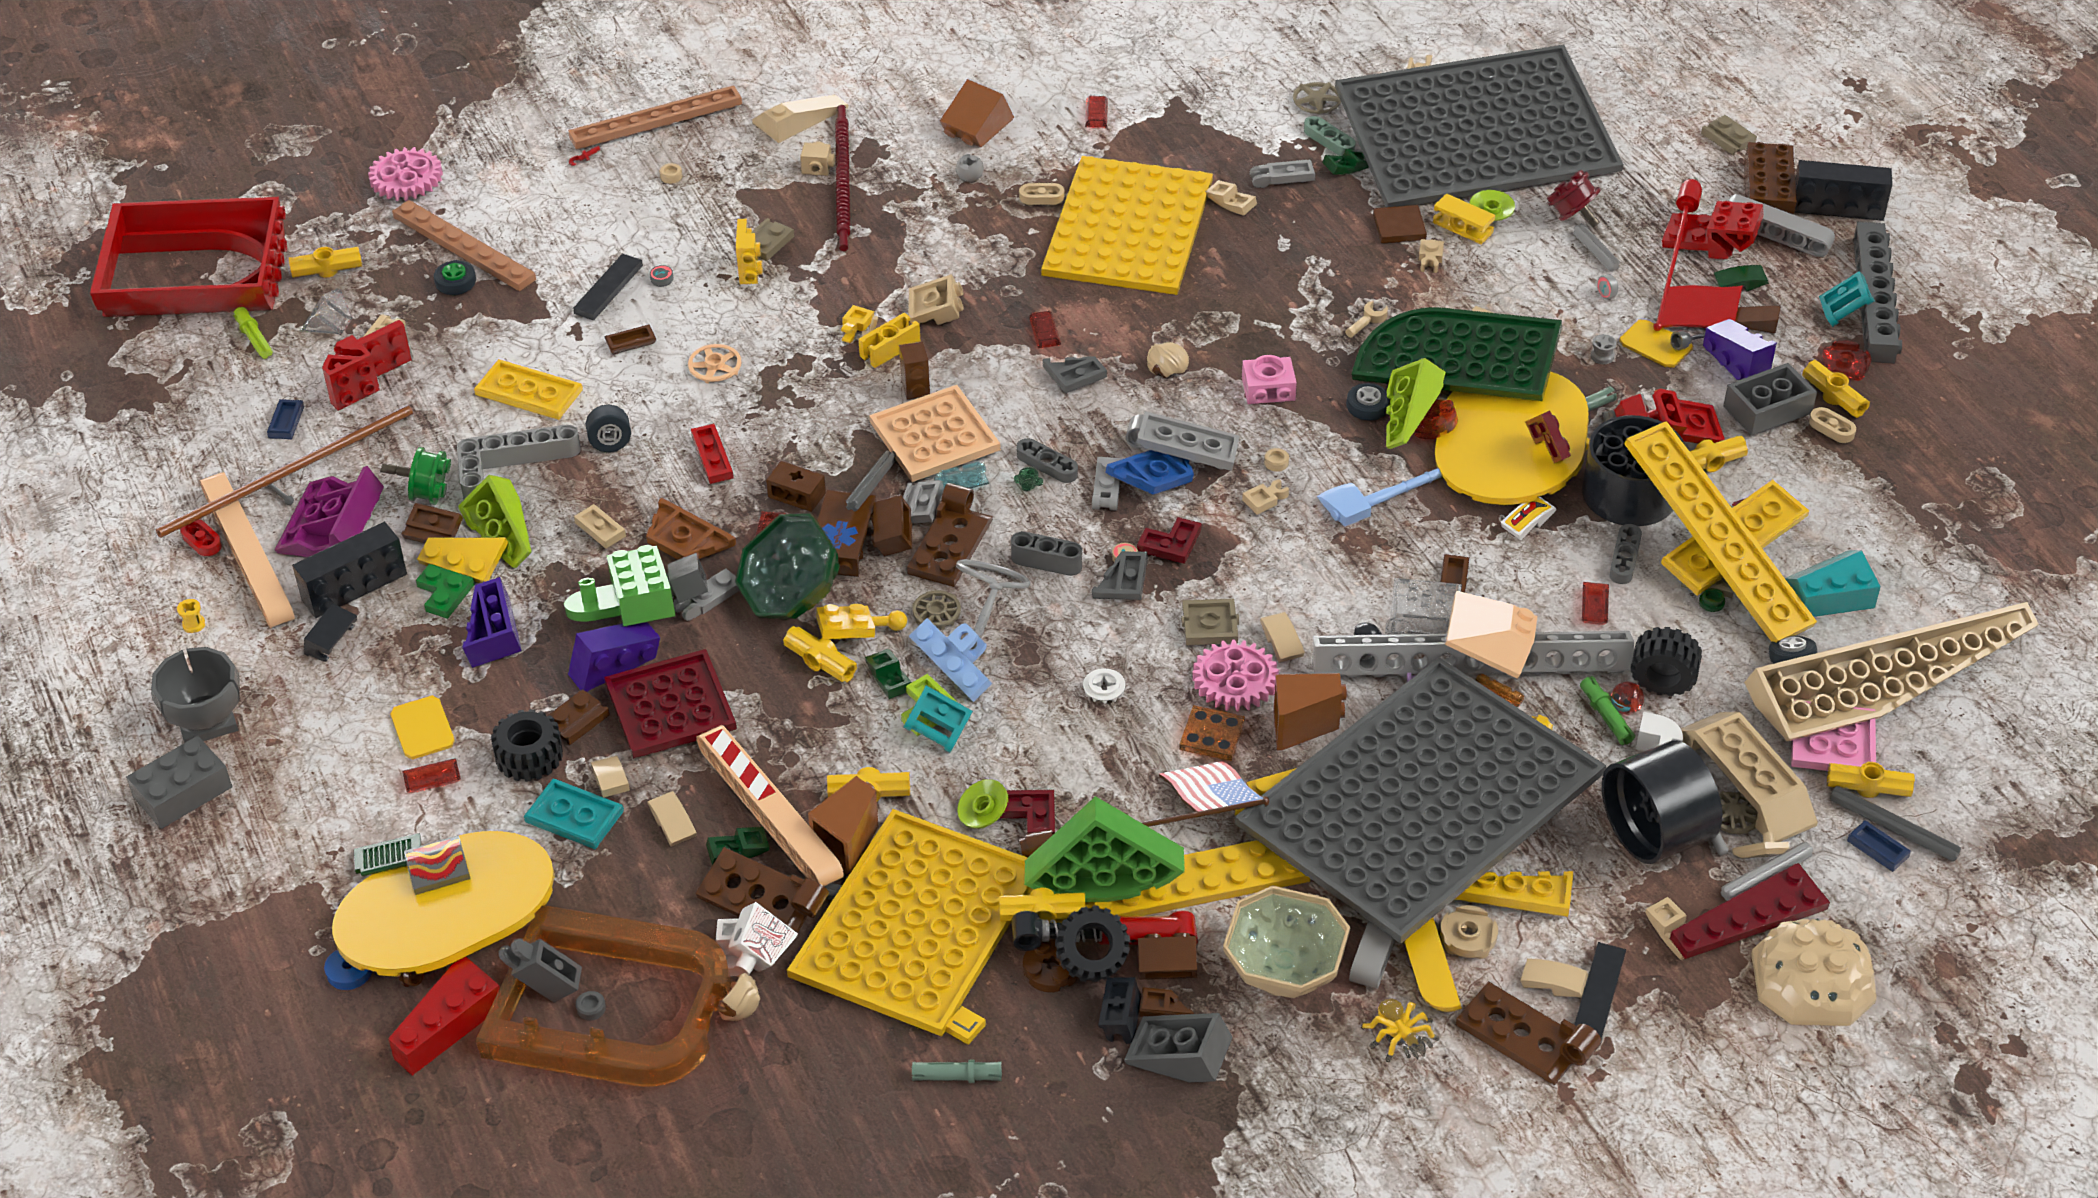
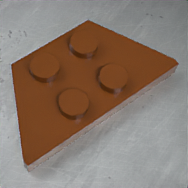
M664 498L659 499L658 511L653 515L652 526L649 527L646 535L648 544L657 546L659 550L677 560L697 553L698 558L701 559L736 545L735 536Z

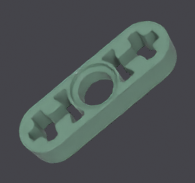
M1310 116L1305 119L1304 133L1338 156H1343L1346 149H1355L1356 141L1324 119L1317 116Z

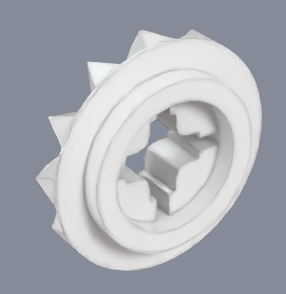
M1097 669L1085 677L1083 689L1085 690L1086 697H1092L1094 702L1102 700L1104 704L1108 700L1116 702L1118 696H1123L1125 680L1117 671ZM1103 682L1107 685V690H1102L1101 685H1103Z

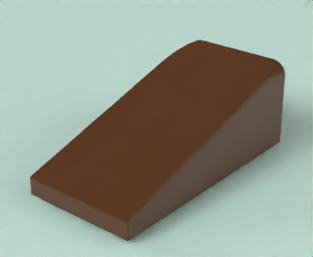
M1781 306L1738 307L1735 322L1748 329L1776 334Z

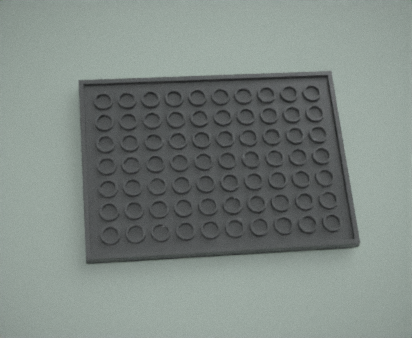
M1564 44L1335 80L1336 91L1386 207L1436 202L1445 194L1460 198L1473 196L1485 190L1503 191L1570 180L1581 169L1583 172L1587 171L1589 176L1623 170L1624 164Z
M1439 657L1264 793L1261 797L1266 796L1270 801L1267 807L1264 804L1248 807L1235 816V825L1401 944L1603 775L1606 765Z

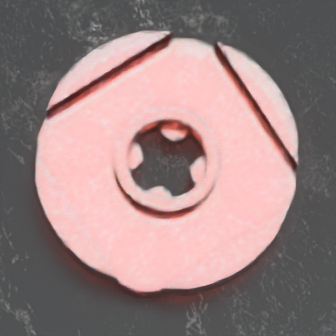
M1838 340L1832 342L1830 347L1827 348L1826 346L1823 349L1821 364L1832 373H1842L1848 379L1860 381L1869 370L1871 355L1866 349L1865 352L1860 349V344L1856 342Z
M1435 400L1414 431L1415 436L1421 439H1436L1440 437L1441 432L1447 430V433L1452 431L1458 423V416L1453 401Z

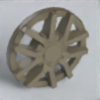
M935 590L920 595L914 601L912 611L917 624H921L928 618L937 628L944 630L946 626H953L954 622L959 618L961 605L953 594ZM936 596H942L941 600L936 599ZM932 597V601H928L925 599Z
M1721 791L1719 795L1722 805V817L1724 819L1722 823L1728 821L1730 827L1722 824L1720 830L1731 834H1745L1754 830L1758 816L1757 810L1753 806H1749L1751 805L1750 802L1740 791ZM1745 822H1749V823H1752V824L1749 825V826H1746V823H1745ZM1739 823L1741 828H1735V824Z

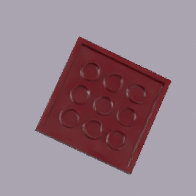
M706 649L604 677L607 690L633 759L697 741V736L720 725H723L728 732L737 730L735 718Z

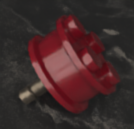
M1579 170L1571 177L1572 180L1568 183L1565 181L1554 188V192L1546 198L1548 206L1553 205L1560 214V221H1564L1580 211L1592 227L1600 223L1587 204L1600 193L1601 189L1599 186L1594 187L1590 182L1587 171Z

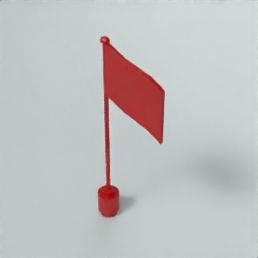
M1695 179L1685 180L1679 188L1676 206L1679 210L1683 211L1657 321L1653 324L1655 331L1668 327L1707 328L1728 319L1733 321L1736 319L1743 285L1735 287L1670 286L1687 214L1699 208L1702 196L1701 184Z

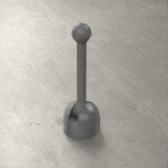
M1675 331L1671 334V345L1675 350L1685 349L1691 344L1692 340L1704 338L1705 333L1690 335L1687 331Z

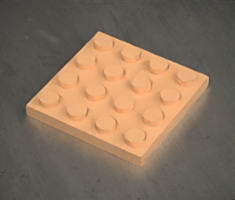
M958 385L869 415L871 425L890 452L894 451L896 455L894 458L911 482L1001 450L1000 442Z

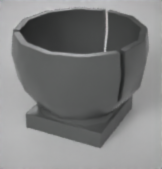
M209 647L186 648L193 670L192 673L189 670L183 650L165 658L153 672L151 685L152 700L168 723L180 727L184 743L196 736L206 741L239 731L233 709L240 701V677L236 666L224 652Z

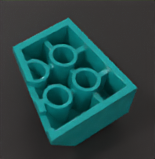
M1862 550L1845 551L1785 578L1813 617L1873 609L1876 607L1881 588Z

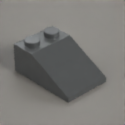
M1220 1013L1145 1016L1140 1022L1124 1061L1128 1065L1186 1082H1213L1217 1078L1233 1037Z

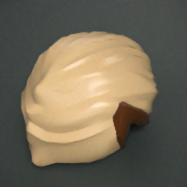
M1166 342L1154 344L1149 349L1147 366L1156 376L1160 373L1163 378H1167L1174 373H1184L1187 370L1189 356L1180 345Z
M747 973L738 975V981L731 983L732 990L722 1000L720 1006L717 1005V1010L722 1019L740 1021L751 1016L757 1009L760 1000L759 991L755 985V980L747 975Z

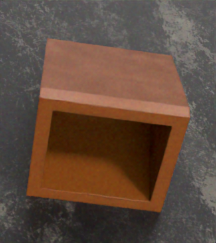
M967 79L940 119V123L944 128V133L949 137H958L970 146L974 144L982 147L1013 120L1014 115L1002 93Z
M1340 673L1275 674L1273 714L1277 751L1285 750L1339 729L1340 718H1345V703L1342 700L1347 698L1346 684H1341Z
M855 776L808 813L809 826L838 859L843 873L847 876L850 875L869 846L879 826L877 792L871 783L864 782L858 776Z

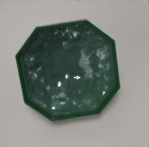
M810 513L780 514L742 549L735 583L757 617L778 618L780 620L796 619L806 611L814 608L819 602H822L823 598L831 591L833 580L840 568L838 553L828 535Z

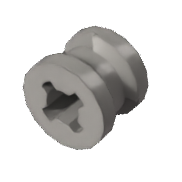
M1606 334L1595 336L1592 343L1591 359L1598 364L1611 363L1614 360V349L1617 344L1615 338Z

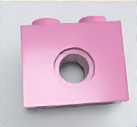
M1264 355L1255 360H1243L1242 381L1247 404L1295 401L1296 378L1291 357L1279 358L1274 355Z

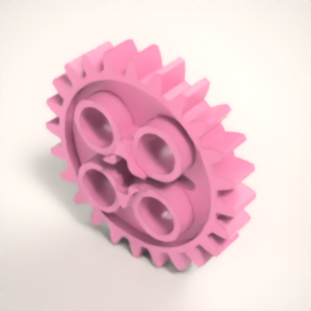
M404 147L401 152L395 149L393 154L386 152L387 157L379 156V161H373L374 166L369 167L370 172H368L374 192H379L381 197L386 195L387 199L394 196L396 201L401 197H404L405 201H407L409 196L417 199L418 194L425 196V191L432 192V187H438V182L442 181L441 176L443 175L441 162L437 159V156H432L431 151L425 153L424 149L417 152L415 147L411 151H407V148Z
M1232 640L1231 645H1227L1225 641H1222L1221 647L1212 644L1211 651L1204 649L1203 656H1197V662L1194 663L1193 667L1194 688L1199 689V696H1206L1207 703L1214 700L1216 708L1224 704L1226 711L1231 706H1234L1237 712L1240 710V706L1250 710V704L1252 703L1260 707V700L1268 702L1269 695H1274L1275 674H1279L1277 662L1272 661V654L1265 655V648L1256 650L1255 643L1250 647L1246 646L1245 640L1242 641L1241 645H1237L1235 640Z

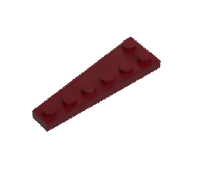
M1796 863L1676 928L1671 932L1669 939L1684 959L1777 928L1781 922L1797 921L1826 911L1829 908L1830 901L1803 867Z

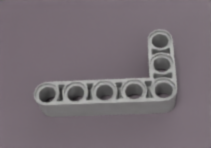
M559 425L471 437L459 441L457 444V455L463 499L484 480L483 469L570 458L578 455L581 451L578 429L573 425Z

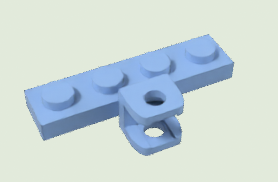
M926 618L909 635L973 702L992 685V682L973 664L985 651L987 645L968 624H961L946 637ZM964 633H969L961 640V636ZM977 642L976 648H974V649L971 650V648H972V647L975 645V643Z

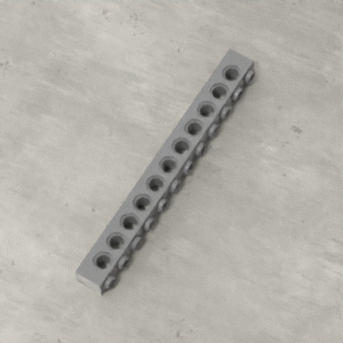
M1630 631L1535 632L1534 643L1530 650L1531 653L1527 657L1522 672H1530L1537 675L1544 674L1545 672L1569 674L1572 671H1583L1588 674H1594L1598 671L1623 673L1630 670L1634 639ZM1447 634L1313 636L1312 666L1314 674L1340 673V675H1346L1351 678L1359 677L1360 675L1384 677L1387 674H1398L1407 677V673H1411V675L1419 674L1445 653L1452 655L1443 660L1464 674L1478 673L1480 675H1491L1492 673H1504L1479 660L1467 658L1468 655L1445 645ZM1577 651H1584L1580 656H1573ZM1603 651H1610L1606 656H1599ZM1549 652H1557L1553 657H1546ZM1366 654L1372 655L1368 660L1361 659ZM1391 654L1399 655L1396 659H1387ZM1417 654H1425L1421 659H1414V656ZM1338 655L1346 656L1340 661L1334 659Z

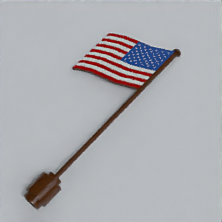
M1223 761L1160 773L1159 777L1173 787L1183 803L1191 808L1194 813L1143 822L1142 824L1151 827L1263 804L1267 807L1270 801L1268 797L1263 796L1262 798L1250 789L1230 765ZM1052 830L1025 834L1026 837L1019 838L1022 856L1027 858L1031 856L1052 836Z

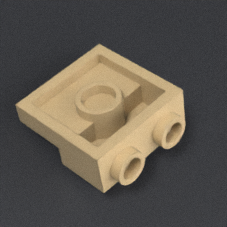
M952 274L909 288L910 323L912 324L914 321L924 323L934 319L937 325L958 319L959 312L964 310L962 301L959 296L963 295L960 282H956Z

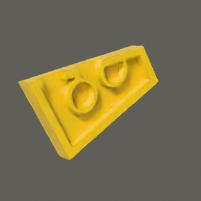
M428 538L417 560L422 565L428 566V564H432L472 577L474 582L483 583L489 581L508 541L506 538Z

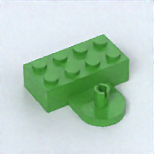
M644 545L631 551L618 550L611 555H606L611 585L595 587V580L593 578L581 579L578 582L580 591L569 596L564 602L566 616L574 621H594L621 615L623 626L675 616L671 588L658 548L651 545Z

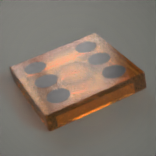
M1193 705L1179 744V750L1232 761L1245 723V716Z

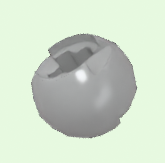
M966 154L957 161L956 173L960 179L972 183L977 181L983 174L984 165L979 157Z

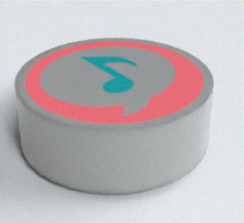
M1611 274L1600 276L1597 281L1598 292L1604 299L1615 297L1618 293L1617 280Z

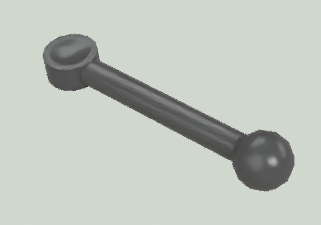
M273 484L268 485L270 489L284 499L285 504L292 505L294 503L292 496H287Z

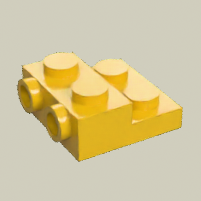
M737 219L736 257L739 284H758V275L763 274L762 260H758V257L761 256L760 242L756 243L755 233H752V228L747 227V219Z

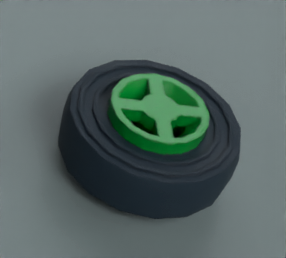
M462 260L448 261L441 264L435 270L434 282L436 288L441 293L459 295L471 290L475 286L476 273L474 267L468 262Z

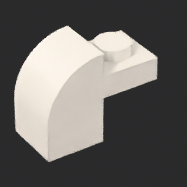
M1643 712L1636 749L1646 751L1668 741H1683L1682 731L1673 720L1662 715Z

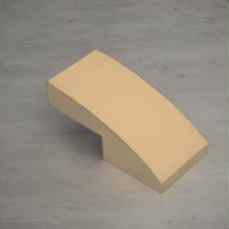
M1218 180L1205 191L1207 192V197L1216 204L1243 216L1257 205L1256 196L1239 193L1236 184Z
M1285 612L1260 619L1268 643H1272L1278 663L1303 657L1305 653L1292 622Z
M617 755L591 762V767L603 798L630 791L628 780Z
M673 791L648 801L652 814L658 826H661L670 847L696 837L697 832Z
M1667 897L1647 908L1645 913L1667 946L1680 960H1683L1684 957L1669 938L1673 930L1686 924L1687 915Z
M1527 958L1520 981L1523 988L1551 989L1554 996L1582 997L1588 973L1578 967L1556 961Z

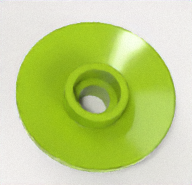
M1496 190L1480 191L1471 197L1469 203L1494 214V221L1507 219L1515 211L1514 200L1508 194Z
M993 779L981 780L971 785L962 794L958 803L957 812L961 822L969 828L980 829L997 821L1005 811L1008 803L1006 788L999 781Z

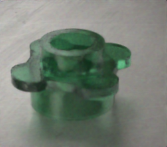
M1026 467L1021 469L1019 474L1014 477V482L1019 483L1021 489L1027 492L1036 486H1042L1043 478L1039 477V473L1035 468Z

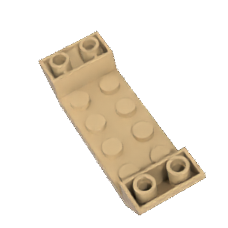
M1719 712L1680 728L1683 734L1682 742L1693 750L1703 748L1757 810L1758 816L1755 827L1761 834L1773 832L1774 842H1781L1817 826L1818 822L1805 784L1740 712Z

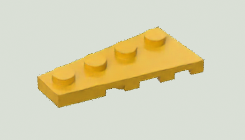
M1539 871L1537 876H1522L1521 872H1510L1506 876H1498L1495 872H1486L1455 899L1568 917L1573 871H1564L1563 875L1551 876L1550 871Z

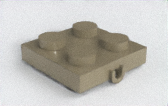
M1234 598L1182 600L1183 616H1181V621L1185 631L1186 645L1221 644L1222 641H1225L1226 644H1231L1232 640L1238 643L1237 625H1239V614H1236Z

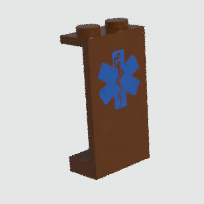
M827 490L817 522L826 532L837 550L838 564L840 566L837 575L859 577V556L871 520V514H873V503L877 502L876 495H869L857 511L846 508V500L852 494L851 492Z

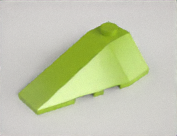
M1426 358L1392 370L1387 388V397L1390 399V405L1387 407L1390 421L1386 425V447L1388 449L1404 445L1408 442L1443 388L1446 372Z
M488 475L458 505V508L466 524L472 530L477 531L481 538L507 539L508 544L501 557L512 568H517L532 553L520 498L510 479Z

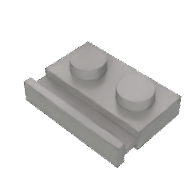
M941 480L918 482L917 485L907 484L903 498L911 508L912 523L933 522L944 490Z

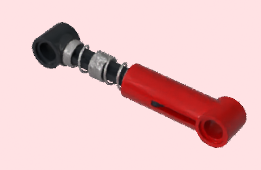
M1033 911L1018 912L1011 919L1013 944L1016 949L1021 951L1037 949L1042 942H1049V939H1057V933L1062 923H1056L1054 920H1051L1049 923L1048 920L1039 918V915ZM1176 911L1169 916H1119L1121 918L1120 922L1127 927L1126 932L1130 936L1129 945H1138V938H1144L1147 934L1173 937V934L1188 933L1190 936H1196V945L1198 943L1195 916L1189 911ZM1094 928L1082 930L1077 935L1075 941L1079 942L1080 939H1083V942H1085V939H1095L1096 942L1099 940L1100 945H1109L1106 935Z

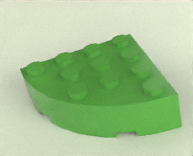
M1095 796L1025 860L1024 885L1032 889L1048 888L1054 894L1085 892V902H1110L1140 896L1143 890L1152 887L1158 889L1184 873V847Z

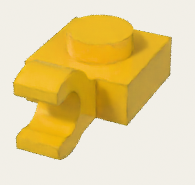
M853 305L842 318L843 326L841 331L845 332L842 341L852 343L857 330L865 331L871 324L874 311Z

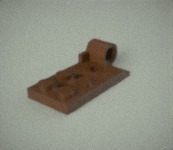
M947 483L941 502L936 509L937 517L907 566L908 575L955 587L963 573L956 567L957 561L971 559L993 521V516L970 510L974 499L973 489ZM957 525H964L965 527H964V528H956L955 526H957ZM949 541L955 542V543H952L951 545L945 544L946 542H949ZM939 558L945 559V560H942L941 562L935 561L936 559H939Z
M724 847L695 894L699 899L738 917L743 908L756 902L798 933L807 917L814 918L829 891L812 879H802L793 874L789 877ZM740 878L741 883L738 887L733 889L727 887L730 880ZM756 889L765 890L763 897L760 899L751 898V894ZM785 899L789 901L785 909H775V904L779 900Z
M1489 981L1456 1018L1455 1024L1554 1086L1572 1064L1583 1066L1602 1042L1600 1035L1592 1027L1586 1024L1576 1026L1566 1019H1563L1561 1024ZM1498 1014L1504 1020L1496 1022L1491 1020L1489 1016ZM1523 1029L1529 1035L1521 1037L1516 1035L1514 1031ZM1548 1044L1554 1050L1546 1052L1541 1050L1539 1045Z

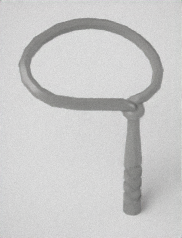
M964 559L957 561L956 564L960 571L990 584V594L980 612L976 627H974V631L982 638L998 590L1002 588L1025 589L1030 586V580L1016 571L986 562ZM969 567L1002 573L1016 578L1022 583H997L994 578ZM977 642L975 643V645H974L971 649L976 648Z

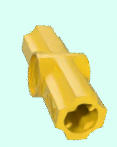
M320 247L313 254L290 257L289 265L293 278L313 274L329 278L336 275L338 270L362 267L359 247L334 251L330 247Z
M1817 360L1809 362L1806 368L1803 369L1802 376L1823 392L1825 402L1832 405H1840L1856 418L1862 416L1869 408L1870 402L1848 385L1849 379L1846 375L1838 372L1832 373Z
M1741 435L1717 443H1713L1709 439L1704 440L1694 450L1689 452L1702 469H1707L1708 472H1715L1721 469L1725 462L1747 456L1748 448L1746 440Z
M792 626L787 631L783 639L784 646L802 656L807 666L814 671L822 669L841 682H849L857 670V663L838 652L834 643L829 639H818L802 628Z
M1866 762L1861 767L1829 763L1826 786L1853 789L1866 798H1874L1879 793L1912 797L1915 774L1885 770L1882 765L1876 762Z
M865 767L860 769L857 774L827 776L828 797L855 776L874 786L877 792V801L881 797L910 796V772L880 773L876 768Z
M1037 888L1030 895L999 896L1000 921H1011L1012 917L1021 911H1033L1039 915V918L1048 920L1050 923L1051 920L1055 921V919H1067L1072 912H1077L1080 908L1086 907L1085 892L1054 894L1051 889Z

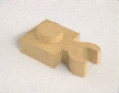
M1421 239L1419 252L1421 272H1424L1427 266L1434 268L1433 273L1438 272V265L1442 263L1444 241Z
M1274 480L1269 487L1261 484L1244 492L1242 500L1258 515L1276 506L1278 500L1287 498L1289 496V488L1280 489L1281 480Z

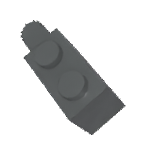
M697 553L668 564V573L666 575L672 597L676 595L679 603L708 592L706 574Z
M517 938L511 946L504 945L498 951L500 959L512 968V976L552 1002H556L578 990L582 966L541 939L529 944L523 941V939Z

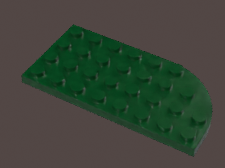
M1427 307L1406 311L1381 323L1364 340L1351 373L1352 380L1389 384L1392 370L1426 358L1446 372L1442 390L1543 401L1562 330V320L1441 307Z

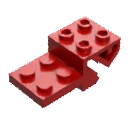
M1717 201L1712 215L1687 214L1679 249L1708 251V258L1725 260L1732 256L1734 248L1741 253L1755 241L1764 216L1763 204ZM1672 213L1662 238V248L1674 249L1683 213Z
M400 320L360 339H356L351 335L336 342L334 346L335 355L328 354L322 366L330 403L339 411L380 391L378 376L412 360L405 326Z
M1655 390L1652 397L1656 409L1649 411L1641 394L1621 400L1614 410L1616 417L1638 415L1650 417L1661 422L1667 421L1684 442L1699 444L1708 439L1712 440L1713 443L1725 440L1713 405L1680 400L1677 398L1675 391Z

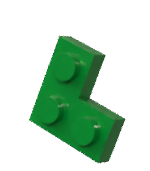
M428 564L416 579L418 588L433 592L424 604L425 611L446 619L451 616L475 585L472 577L432 564Z

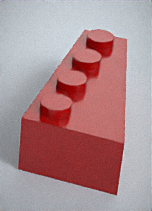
M467 957L455 961L388 1038L394 1060L413 1076L504 1006L499 985Z

